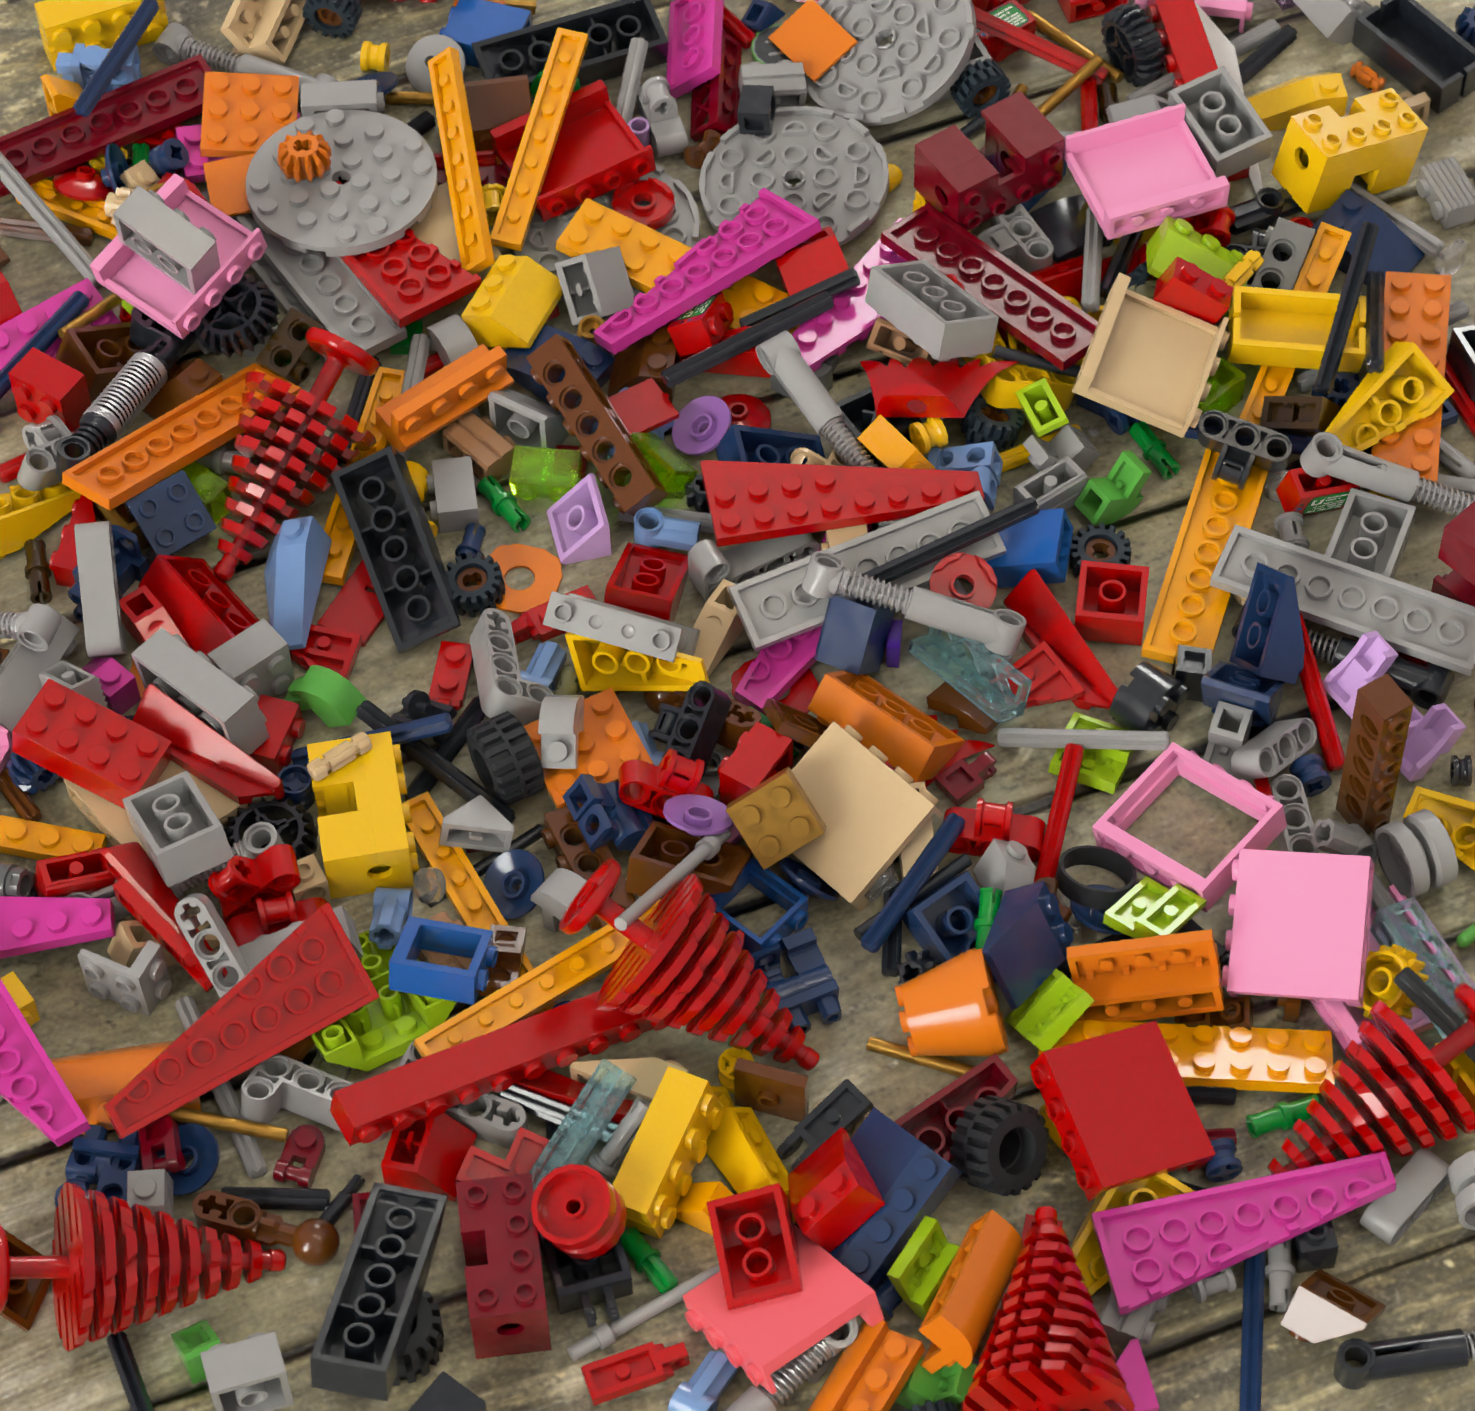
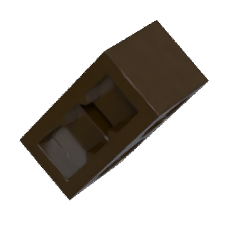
M291 307L273 333L274 336L270 337L255 361L265 369L299 386L301 382L307 379L312 365L318 356L321 355L308 345L306 339L301 340V337L307 333L310 327L326 329L321 323ZM292 359L288 366L282 367L287 360Z
M1264 396L1260 426L1277 432L1314 437L1320 432H1325L1342 407L1323 396Z

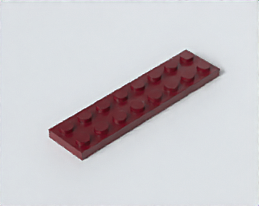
M201 54L103 94L88 117L77 115L75 109L71 107L1 136L0 151L26 182L32 185L105 154L106 146L110 143H116L119 147H122L201 114L203 110L205 71H213ZM0 180V197L11 194L9 189Z
M925 204L881 233V243L906 261L925 259L944 275L954 274L963 284L967 293L999 317L998 326L1060 370H1066L1085 357L1098 323L1097 320L930 204Z

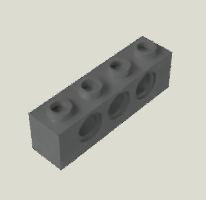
M1278 217L1275 227L1269 225L1262 244L1267 245L1263 256L1261 255L1264 263L1256 272L1254 271L1255 277L1252 284L1247 283L1246 286L1264 288L1262 283L1271 280L1279 286L1276 289L1293 290L1313 243L1315 230ZM1277 252H1285L1290 258L1286 261H1278L1273 255Z

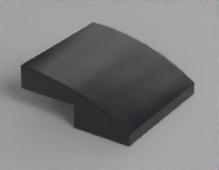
M1082 195L1051 202L1029 213L1052 242L1053 260L1056 263L1084 254L1086 211L1089 205ZM1103 233V247H1108L1113 239L1107 240Z

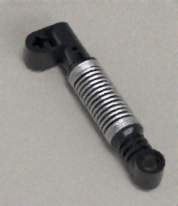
M136 307L133 308L131 313L130 339L135 345L144 350L136 352L129 359L127 364L106 386V389L88 407L80 418V426L71 436L64 437L59 441L55 468L56 474L60 479H62V472L115 443L139 413L142 412L145 406L148 405L151 399L160 391V388L167 382L170 370L197 338L194 331L189 332L184 339H181Z

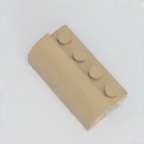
M234 0L220 29L234 46L231 53L234 52L235 55L239 54L240 56L250 54L279 65L285 64L306 19L303 18L302 14L306 0Z

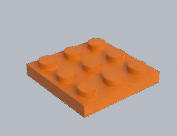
M205 71L200 156L231 158L256 153L269 137L286 125L296 121L298 116L299 76Z
M612 687L584 699V731L579 732L578 768H543L544 785L557 809L566 806L562 796L581 774L593 775L596 783L605 784L614 781L619 782L620 766L628 760L637 759L654 765ZM538 719L524 725V728L530 736L541 761V734H538Z

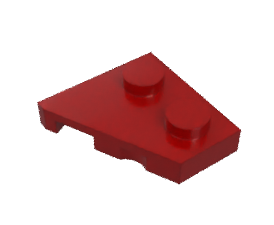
M311 624L306 647L289 650L290 657L306 671H308L311 665L323 666L349 680L362 645V636L357 633Z
M1045 641L989 681L992 688L1011 711L1080 698L1085 695L1082 686Z

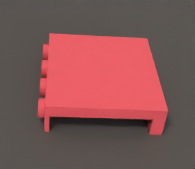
M796 1225L794 1227L803 1291L729 1310L721 1272L719 1271L682 1296L688 1310L684 1315L690 1327L695 1332L701 1330L715 1350L721 1348L735 1368L741 1366L755 1386L761 1384L772 1395L777 1390L771 1374L856 1316L861 1317L871 1327L884 1320L875 1291L819 1244L803 1235Z

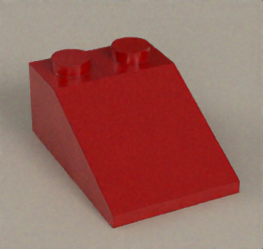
M628 542L606 585L604 602L674 622L689 574L688 555Z
M843 1127L839 1128L788 1174L790 1210L803 1235L829 1252L838 1247L886 1204L850 1136Z
M780 1183L706 1202L729 1310L803 1291L796 1231L790 1210L789 1198Z

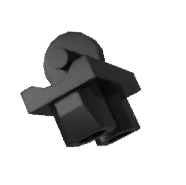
M413 690L407 697L402 699L403 709L393 713L391 717L401 724L442 713H449L453 720L457 712L452 706L430 700L426 692ZM453 728L450 733L432 738L434 742L444 745L454 735L456 730Z

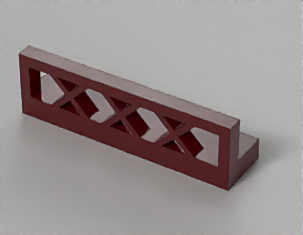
M722 30L720 74L692 90L690 138L695 142L701 140L704 132L708 129L717 131L722 136L738 124L737 110L740 100L738 77L742 59V45L724 30ZM710 91L709 96L707 97L706 101H705L704 104L702 105L703 100L705 99L706 95H707L708 92ZM709 114L708 122L702 125L707 115Z

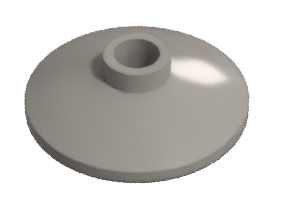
M434 34L426 36L415 43L407 56L406 73L410 83L419 92H432L427 61L449 46L459 51L462 74L464 76L466 68L465 55L456 41L445 35Z

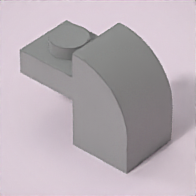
M456 314L427 328L429 332L427 337L431 341L429 350L438 352L444 367L478 347L472 332Z
M1068 424L1049 442L1031 435L1023 443L1030 453L1028 456L1029 461L1038 472L1050 465H1055V462L1065 456H1069L1085 471L1101 455L1083 431Z
M548 695L544 697L541 704L538 734H541L542 768H578L579 732L584 731V695Z
M1219 701L1208 731L1209 742L1203 760L1210 764L1220 765L1228 774L1235 777L1231 767V759L1233 753L1249 740L1253 710Z
M557 868L531 895V901L542 908L545 928L554 934L559 930V924L565 911L587 880L568 869Z

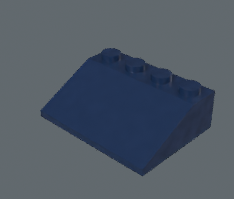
M873 1107L851 1140L886 1204L832 1252L826 1251L871 1289L876 1291L884 1283V1276L888 1273L924 1216L931 1217L963 1172L877 1108ZM796 1221V1222L794 1223V1225H796V1226L800 1229V1227H799V1225H798V1223H797V1221Z

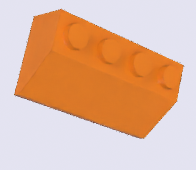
M845 670L825 673L807 708L816 714L817 720L825 726L829 727L833 721L842 729L847 724L864 737L860 744L868 750L874 745L889 758L887 761L892 767L896 768L899 766L914 779L912 783L932 779L965 742L963 738L867 674L856 675Z

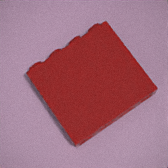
M601 79L571 94L539 197H537L538 201L535 210L543 222L582 205L586 198L592 200L656 170L651 145L646 147L642 145L610 102L607 86ZM530 112L490 130L494 151L509 174H511Z
M1156 1021L1044 1051L1029 1066L1032 1080L1035 1086L1040 1089L1046 1103L1047 1115L1057 1128L1061 1138L1062 1149L1071 1160L1076 1172L1077 1183L1084 1190L1088 1202L1094 1200L1102 1191L1186 1167L1188 1172L1199 1169L1216 1155Z

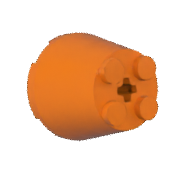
M983 948L969 949L908 982L895 986L898 1005L905 1008V1010L899 1012L903 1033H911V1036H907L911 1057H990L995 1053L1000 1056L1002 1053L1009 1051L1003 1014L1000 1011L993 974L982 953Z

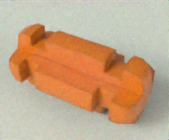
M1362 61L1352 65L1350 76L1352 78L1357 77L1355 79L1368 90L1372 88V93L1384 89L1386 83L1384 77L1379 78L1380 74L1368 65L1363 66L1364 62Z

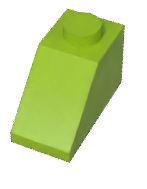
M1042 378L1015 392L1036 437L1039 438L1069 423L1046 378Z

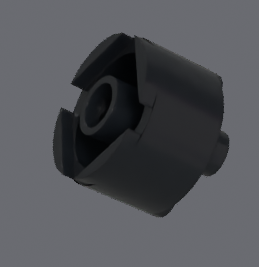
M1148 660L1143 661L1131 671L1130 675L1134 679L1128 687L1123 683L1119 687L1110 706V715L1113 716V720L1127 730H1164L1170 732L1179 719L1176 711L1179 705L1188 697L1190 688Z

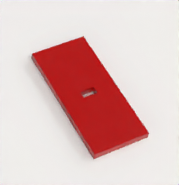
M363 559L317 622V626L361 634V646L365 647L385 616L377 595L367 591L368 588L374 590Z

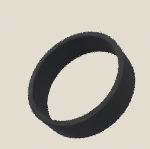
M1083 845L1072 847L1061 855L1055 879L1058 880L1060 892L1071 901L1085 907L1105 910L1112 907L1134 887L1137 874L1131 862L1119 853L1099 846ZM1075 865L1098 866L1118 875L1125 882L1126 886L1114 890L1092 888L1073 879L1065 869Z

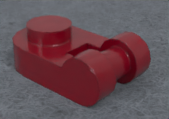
M169 1114L139 1129L143 1170L165 1169L173 1174L185 1170L186 1163L181 1152L179 1128L177 1122ZM165 1149L166 1157L158 1159L157 1151Z
M301 1125L292 1130L281 1157L275 1164L273 1171L274 1181L285 1183L289 1180L297 1182L298 1187L311 1188L326 1148L323 1132L318 1127ZM294 1162L304 1164L301 1168L293 1166Z

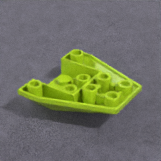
M369 930L358 934L364 956L360 958V961L380 997L311 1035L313 1042L327 1062L366 1072L405 1055L412 1041L445 1022L457 1003L450 1000L389 990V961L396 946H392L391 949H379L374 942L369 941Z

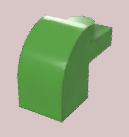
M1123 451L1107 477L1089 479L1074 505L1094 526L1099 525V523H1104L1105 525L1112 524L1132 512L1144 497L1140 490L1152 471L1132 451Z
M311 665L304 677L301 676L295 679L288 688L289 693L284 698L286 701L300 704L301 711L312 710L328 728L350 725L357 715V707L367 700L345 677L329 668L318 665Z
M921 1357L895 1402L912 1410V1406L916 1404L923 1406L927 1401H932V1404H935L937 1400H944V1403L951 1401L953 1405L956 1404L960 1411L961 1404L973 1381L972 1377L977 1365L971 1363L965 1369L956 1362L951 1367H943L931 1374L920 1365L923 1357Z

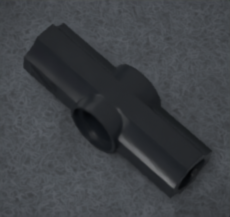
M1262 188L1258 191L1256 198L1229 207L1236 215L1235 222L1230 226L1229 232L1231 235L1236 236L1254 228L1267 230L1269 225L1275 227L1278 217L1285 218L1303 210L1286 189Z

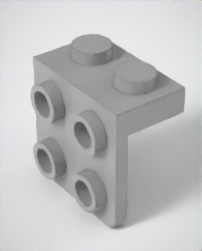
M147 941L130 968L86 949H81L77 955L88 991L96 998L102 1000L108 998L118 1002L129 1012L136 1013L138 1011L150 1016L159 1001L164 1000L171 990L172 981L162 947L153 941Z

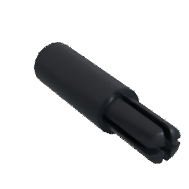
M355 1174L319 1218L329 1221L334 1226L352 1203V1194L357 1193L361 1189L365 1179L361 1178V1175Z

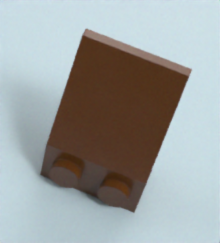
M131 322L66 330L56 359L85 374L91 401L96 400L100 396V393L106 389V386L109 385L136 352L144 350L135 345L130 339Z
M652 821L629 856L625 892L641 897L695 850L696 843L704 836H692L677 827ZM724 842L721 845L720 851L712 859L704 860L688 875L696 874L703 884L702 896L705 893L711 895L731 892L752 858L753 853L749 848Z

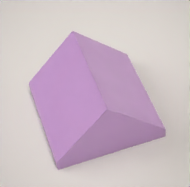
M589 473L546 511L560 563L565 565L611 555L609 523L594 474Z

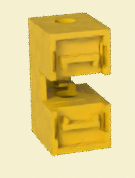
M1393 88L1354 98L1348 116L1340 118L1330 106L1293 115L1287 126L1271 174L1290 193L1294 201L1306 214L1330 208L1347 189L1350 190L1353 179L1357 175L1367 183V191L1373 195L1407 185L1429 128Z
M390 731L367 735L371 740L372 748L362 755L357 753L356 759L335 772L328 771L329 775L322 780L315 781L311 777L318 810L317 822L322 857L331 899L374 893L376 887L399 889L415 886L413 872L419 871L414 833L413 831L406 832L405 824L412 823L409 802L402 803L400 796L401 794H407L400 744L392 745ZM344 738L307 744L309 762L317 757L320 759L324 758L322 754L345 740L350 742L351 739Z

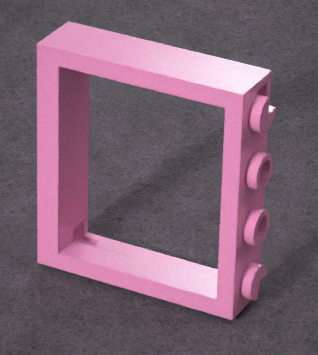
M1172 742L1168 749L1092 826L1097 846L1110 849L1124 856L1131 862L1137 872L1153 879L1169 890L1178 883L1207 900L1206 906L1201 910L1207 913L1236 882L1232 880V864L1234 859H1239L1240 849L1265 850L1287 827L1284 807L1275 801L1274 796H1266L1256 790L1248 781L1244 779L1238 780L1228 774L1220 765L1210 764L1200 758L1192 749L1189 752ZM1178 775L1259 821L1206 879L1125 832Z

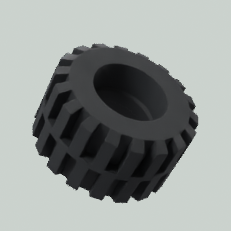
M506 711L468 728V750L477 774L487 791L509 807L544 790V772L538 753L524 726L513 714Z
M990 1095L986 1096L985 1099L978 1098L974 1100V1106L968 1105L963 1110L964 1116L962 1118L958 1117L955 1123L957 1125L956 1132H952L951 1140L954 1142L953 1146L950 1147V1156L955 1157L952 1164L963 1172L959 1178L967 1182L968 1185L1002 1196H1016L1021 1194V1190L1027 1191L1032 1187V1181H1037L1042 1175L1040 1170L1042 1166H1046L1048 1161L1045 1157L1046 1153L1050 1152V1143H1047V1138L1050 1134L1049 1128L1044 1127L1046 1123L1044 1117L1038 1115V1110L1034 1107L999 1096Z
M428 1291L422 1294L413 1327L416 1329L409 1337L393 1386H400V1380L407 1379L408 1384L416 1382L415 1376L419 1373L423 1377L430 1372L429 1364L436 1366L440 1360L439 1352H443L444 1333L440 1310L437 1302L434 1303L433 1296Z

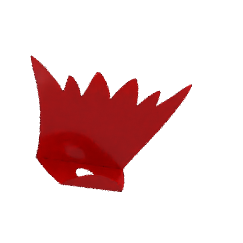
M916 357L906 368L894 358L890 359L888 366L873 360L860 361V364L865 369L870 381L876 417L882 415L883 417L964 418L971 404L985 385L996 374L1018 363V361H995L979 367L981 359H975L959 368V359L951 358L946 362L940 361L932 367V364L927 359Z

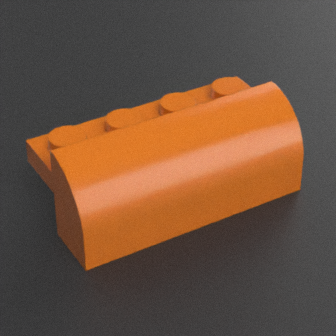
M484 344L479 345L375 409L376 427L396 450L402 453L406 452L488 401V395L491 391L505 390L512 386L514 380L506 371L507 354L500 345L490 351Z
M1212 929L1066 947L1067 961L1073 983L1085 990L1095 1000L1079 1017L1078 1021L1131 1022L1224 1010L1217 944L1214 942Z
M174 1040L59 1057L50 1060L89 1124L99 1125L107 1130H112L114 1127L103 1106ZM200 1096L181 1107L202 1111Z
M993 1209L970 1224L919 1329V1332L932 1341L920 1364L931 1374L945 1365L951 1367L955 1362L965 1369L971 1364L1009 1284L1019 1253L1023 1250V1242L1019 1233Z
M863 1320L858 1327L856 1339L845 1348L808 1411H890L925 1352L923 1342L889 1330L887 1322L884 1320L873 1327Z

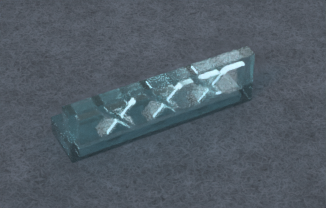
M930 627L927 635L910 640L908 651L995 722L999 724L1023 716L1032 681L1000 655L988 650L983 643L948 633L951 641L949 643L940 636L941 630ZM962 642L969 646L973 660L966 656ZM985 660L992 664L996 676L995 679L989 675ZM1007 678H1010L1018 685L1016 695L1012 693Z
M1411 897L1378 909L1370 931L1379 945L1392 947L1393 944L1417 953L1416 959L1425 963V967L1420 973L1429 976V980L1425 983L1466 1022L1467 1019L1454 1000L1453 992L1455 987L1461 982L1468 984L1474 991L1475 984L1416 898ZM1410 910L1417 921L1416 927L1402 923L1397 915ZM1417 938L1431 942L1436 948L1435 955L1421 951L1416 944ZM1436 966L1450 970L1455 976L1454 983L1440 979L1435 972ZM1431 1020L1441 1037L1445 1039L1447 1035Z
M605 1058L601 1060L530 1170L533 1192H535L541 1180L554 1169L568 1164L582 1165L635 1084L636 1078Z

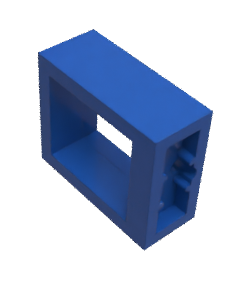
M753 857L731 892L711 894L716 903L715 914L722 912L729 922V930L726 932V935L730 931L737 932L740 929L745 933L744 950H748L750 954L779 943L781 949L782 938L789 936L793 931H800L809 919L808 898L768 868L763 870L760 863ZM748 883L787 911L761 938L722 910Z
M409 916L389 961V990L474 1005L479 991L486 990L489 967L494 968L497 962L498 947L493 946V931ZM421 949L473 958L468 970L417 961Z

